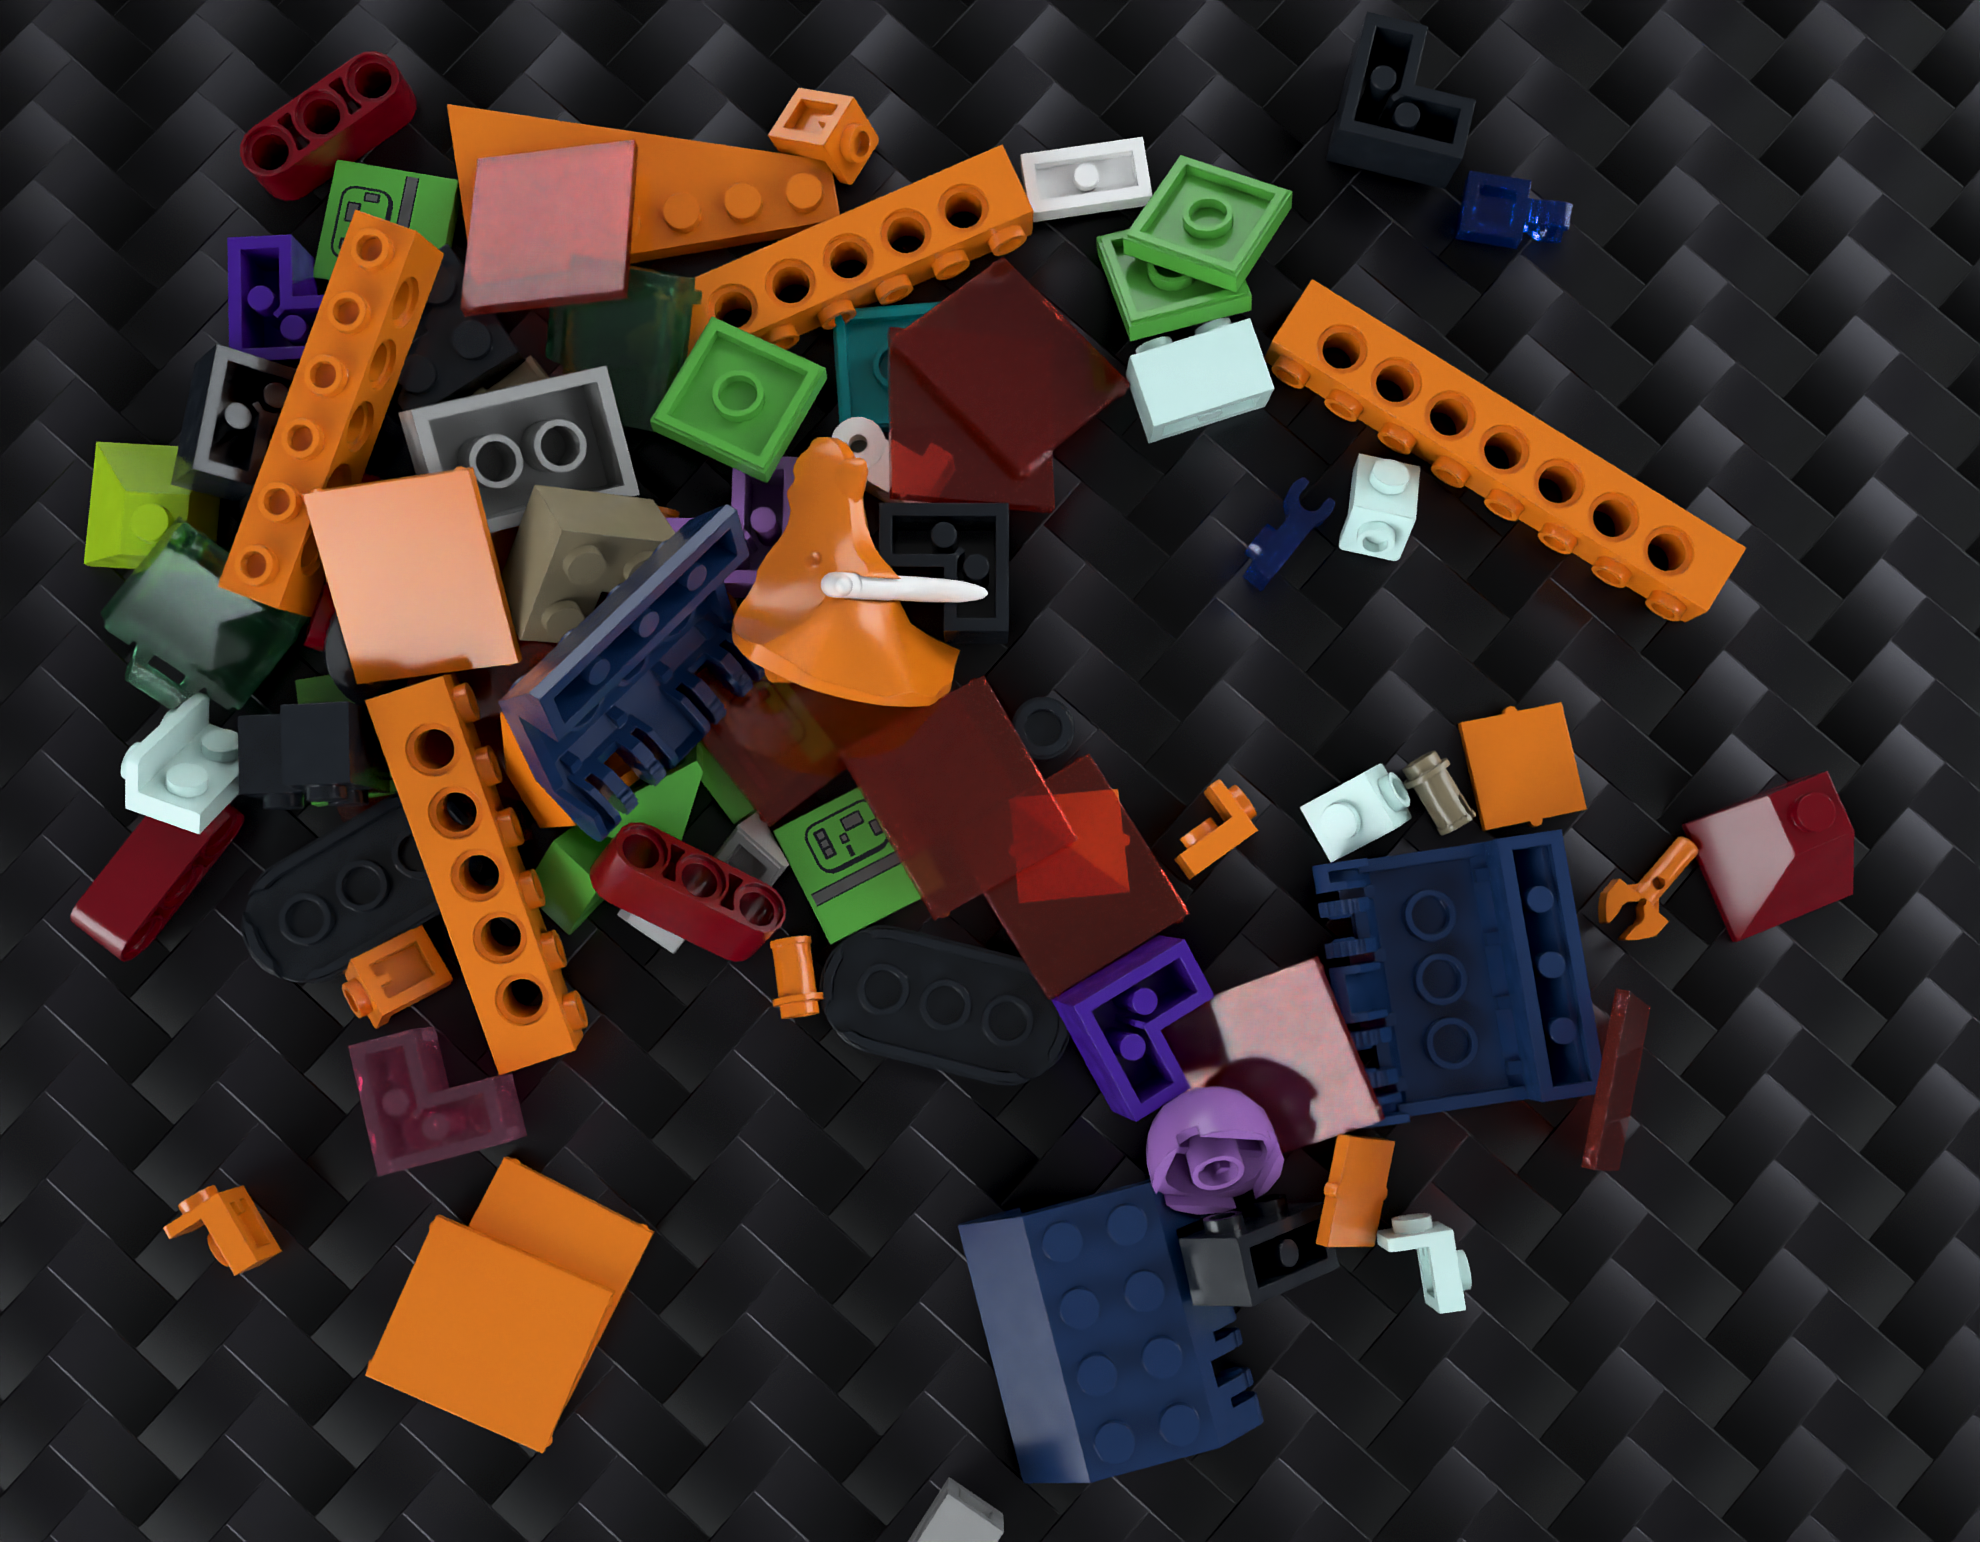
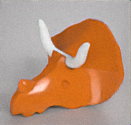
M818 437L811 441L809 448L801 453L794 464V482L787 490V498L791 509L788 524L779 540L766 554L757 570L754 585L737 609L731 627L733 643L745 657L764 668L767 679L772 683L794 682L824 694L883 706L920 707L932 705L950 692L960 650L924 633L911 624L900 601L961 603L983 599L988 595V591L984 587L964 581L897 575L875 549L870 536L863 500L868 476L866 461L862 458H855L853 451L842 440L832 437Z

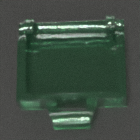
M573 258L569 301L551 303L549 307L545 356L563 366V374L607 366L621 424L655 432L652 429L650 419L687 359L693 304H701L702 291L695 289L696 278L598 259Z
M181 516L174 521L100 612L106 622L104 627L128 645L132 641L137 643L126 669L125 681L168 709L180 706L205 687L207 689L205 692L207 697L227 710H230L232 706L240 710L296 641L301 628L310 617L276 609L217 587L230 551ZM156 655L185 674L186 677L178 684L147 663Z

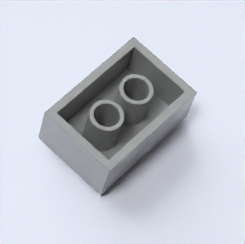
M607 366L585 369L398 412L416 475L454 470L458 466L474 468L490 533L520 525L534 485L631 497L640 495Z

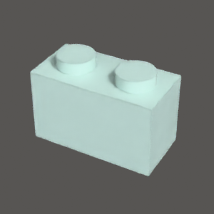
M1230 318L1212 320L1198 327L1195 330L1194 336L1172 342L1169 336L1147 341L1137 347L1136 354L1130 356L1126 370V378L1148 443L1265 407L1274 390L1250 318L1236 323H1231Z

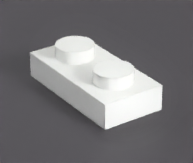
M1143 137L1020 155L1024 191L1034 210L1033 222L1146 206L1152 197Z

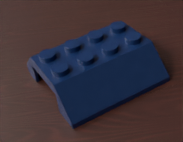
M728 504L690 519L670 539L659 544L647 561L627 580L615 586L606 599L576 628L569 630L561 638L558 645L528 674L518 678L511 686L509 692L498 701L535 780L569 817L596 841H603L622 821L619 811L622 814L628 815L639 804L633 791L611 768L603 764L614 752L632 768L641 780L649 783L651 786H656L667 775L663 767L673 769L711 730L710 723L716 725L727 714L724 704L721 703L703 679L693 673L704 664L727 691L742 698L754 687L751 680L758 682L765 675L764 668L745 657L733 643L731 627L735 616L724 580L749 556V551L738 511Z
M1562 829L1499 838L1482 843L1312 866L1316 894L1338 891L1340 898L1338 901L1319 903L1320 918L1327 917L1330 920L1351 916L1354 937L1334 939L1332 943L1325 944L1327 959L1349 956L1350 965L1329 968L1337 1024L1360 1022L1361 1029L1339 1034L1341 1049L1349 1048L1351 1051L1372 1048L1375 1068L1358 1069L1346 1075L1348 1090L1371 1088L1372 1093L1350 1099L1354 1128H1372L1411 1122L1410 1116L1524 1099L1548 1102L1608 1093Z
M1149 1173L1144 1174L1145 1181L1025 1213H1021L1020 1208L958 1224L1023 1483L1096 1482L1221 1448L1264 1422L1257 1392H1242L1254 1383L1250 1368L1232 1367L1221 1371V1373L1215 1376L1211 1361L1243 1344L1239 1328L1220 1329L1237 1319L1234 1306L1193 1305L1176 1230L1188 1224L1198 1222L1201 1218L1208 1216V1214L1196 1215L1175 1211L1167 1206L1164 1194L1158 1191L1156 1195Z

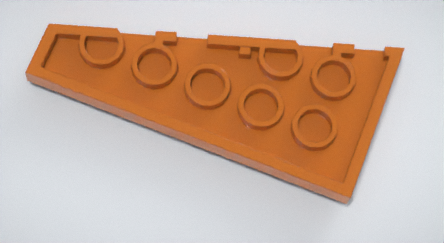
M447 104L473 280L479 288L783 239L840 215L833 172L824 160Z

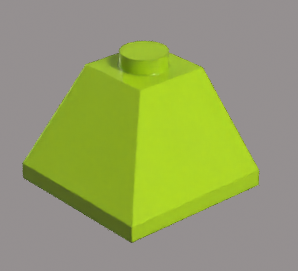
M96 442L84 564L91 567L213 573L221 498L171 485L178 446Z

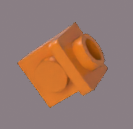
M804 88L796 90L768 134V137L779 152L824 160L837 180L848 185L854 183L879 142L877 133L853 96Z
M1218 779L1204 791L1205 796L1221 816L1224 823L1218 827L1210 817L1180 839L1187 850L1174 860L1189 880L1258 831L1251 819L1257 816V812L1244 792L1235 784L1227 789L1225 784Z
M420 925L351 959L345 973L347 982L342 984V991L354 1014L359 1019L367 1015L374 1028L377 1029L388 1023L393 1014L449 986L453 981V977L424 927Z
M211 1185L195 1193L178 1205L182 1216L163 1227L168 1238L172 1239L193 1232L205 1225L209 1231L207 1241L211 1252L222 1265L230 1267L234 1276L258 1267L282 1252L244 1185L223 1192H219L215 1185Z

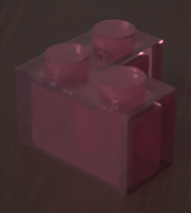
M435 1027L410 1029L348 1046L378 1177L508 1143L527 1136L513 1074L499 1075L449 1088Z

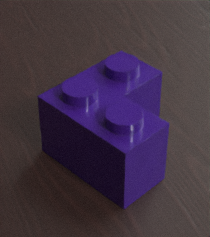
M292 234L228 237L229 348L297 369L324 296L318 295L317 281L313 277L316 260Z
M1158 935L1052 999L1054 1006L1112 1112L1137 1122L1191 1088L1161 1032L1163 1028L1215 997L1185 939Z

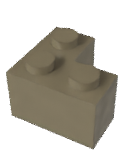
M534 485L501 574L515 632L520 640L559 643L569 630L576 628L594 611L601 592H610L615 586L627 580L652 556L659 544L670 539L675 534L653 499Z

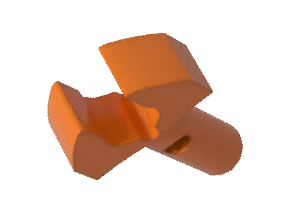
M1678 837L1638 884L1627 885L1620 878L1612 879L1599 896V923H1610L1620 912L1622 905L1638 901L1635 908L1636 919L1634 923L1626 928L1618 940H1640L1657 936L1669 922L1659 913V898L1698 854L1699 850L1695 843L1688 838Z

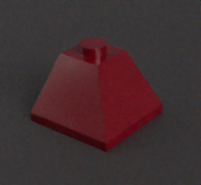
M1828 771L1793 779L1682 825L1686 837L1693 841L1699 850L1696 860L1732 942L1741 941L1853 895L1855 831Z

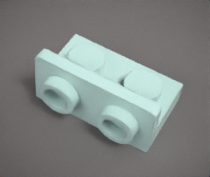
M195 691L177 709L169 710L163 717L160 725L141 743L136 742L128 749L121 764V776L125 779L126 809L200 834L239 794L238 733L209 724V695Z

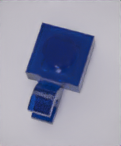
M1470 171L1465 181L1455 239L1517 249L1522 240L1523 232H1525L1531 238L1541 242L1560 243L1563 231L1569 229L1573 205L1563 201L1529 198L1532 180Z
M1305 477L1298 479L1290 487L1284 498L1283 507L1286 520L1281 527L1276 530L1270 524H1267L1244 552L1253 561L1242 577L1261 592L1309 532L1324 523L1334 509L1335 501L1330 497L1317 511H1307L1300 505L1299 496L1309 483Z

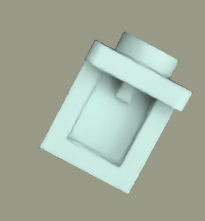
M1359 453L1352 473L1349 510L1340 534V549L1391 561L1400 559L1416 521L1420 466Z
M1381 763L1300 807L1330 863L1397 829L1412 818L1407 808L1410 806V798L1404 784L1394 773H1387Z
M1418 1213L1394 1217L1391 1219L1393 1228L1377 1231L1378 1245L1388 1252L1417 1249L1424 1298L1427 1305L1439 1314L1466 1310L1463 1290L1471 1289V1272L1465 1252L1463 1250H1456L1453 1229L1438 1221L1432 1222L1431 1214Z

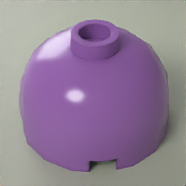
M1212 1086L1194 1088L1184 1092L1161 1108L1153 1119L1148 1133L1146 1158L1152 1187L1156 1195L1158 1191L1164 1194L1166 1205L1175 1211L1201 1215L1222 1213L1235 1209L1236 1205L1233 1197L1245 1194L1253 1189L1255 1199L1268 1192L1281 1175L1284 1158L1273 1126L1264 1109L1239 1090Z

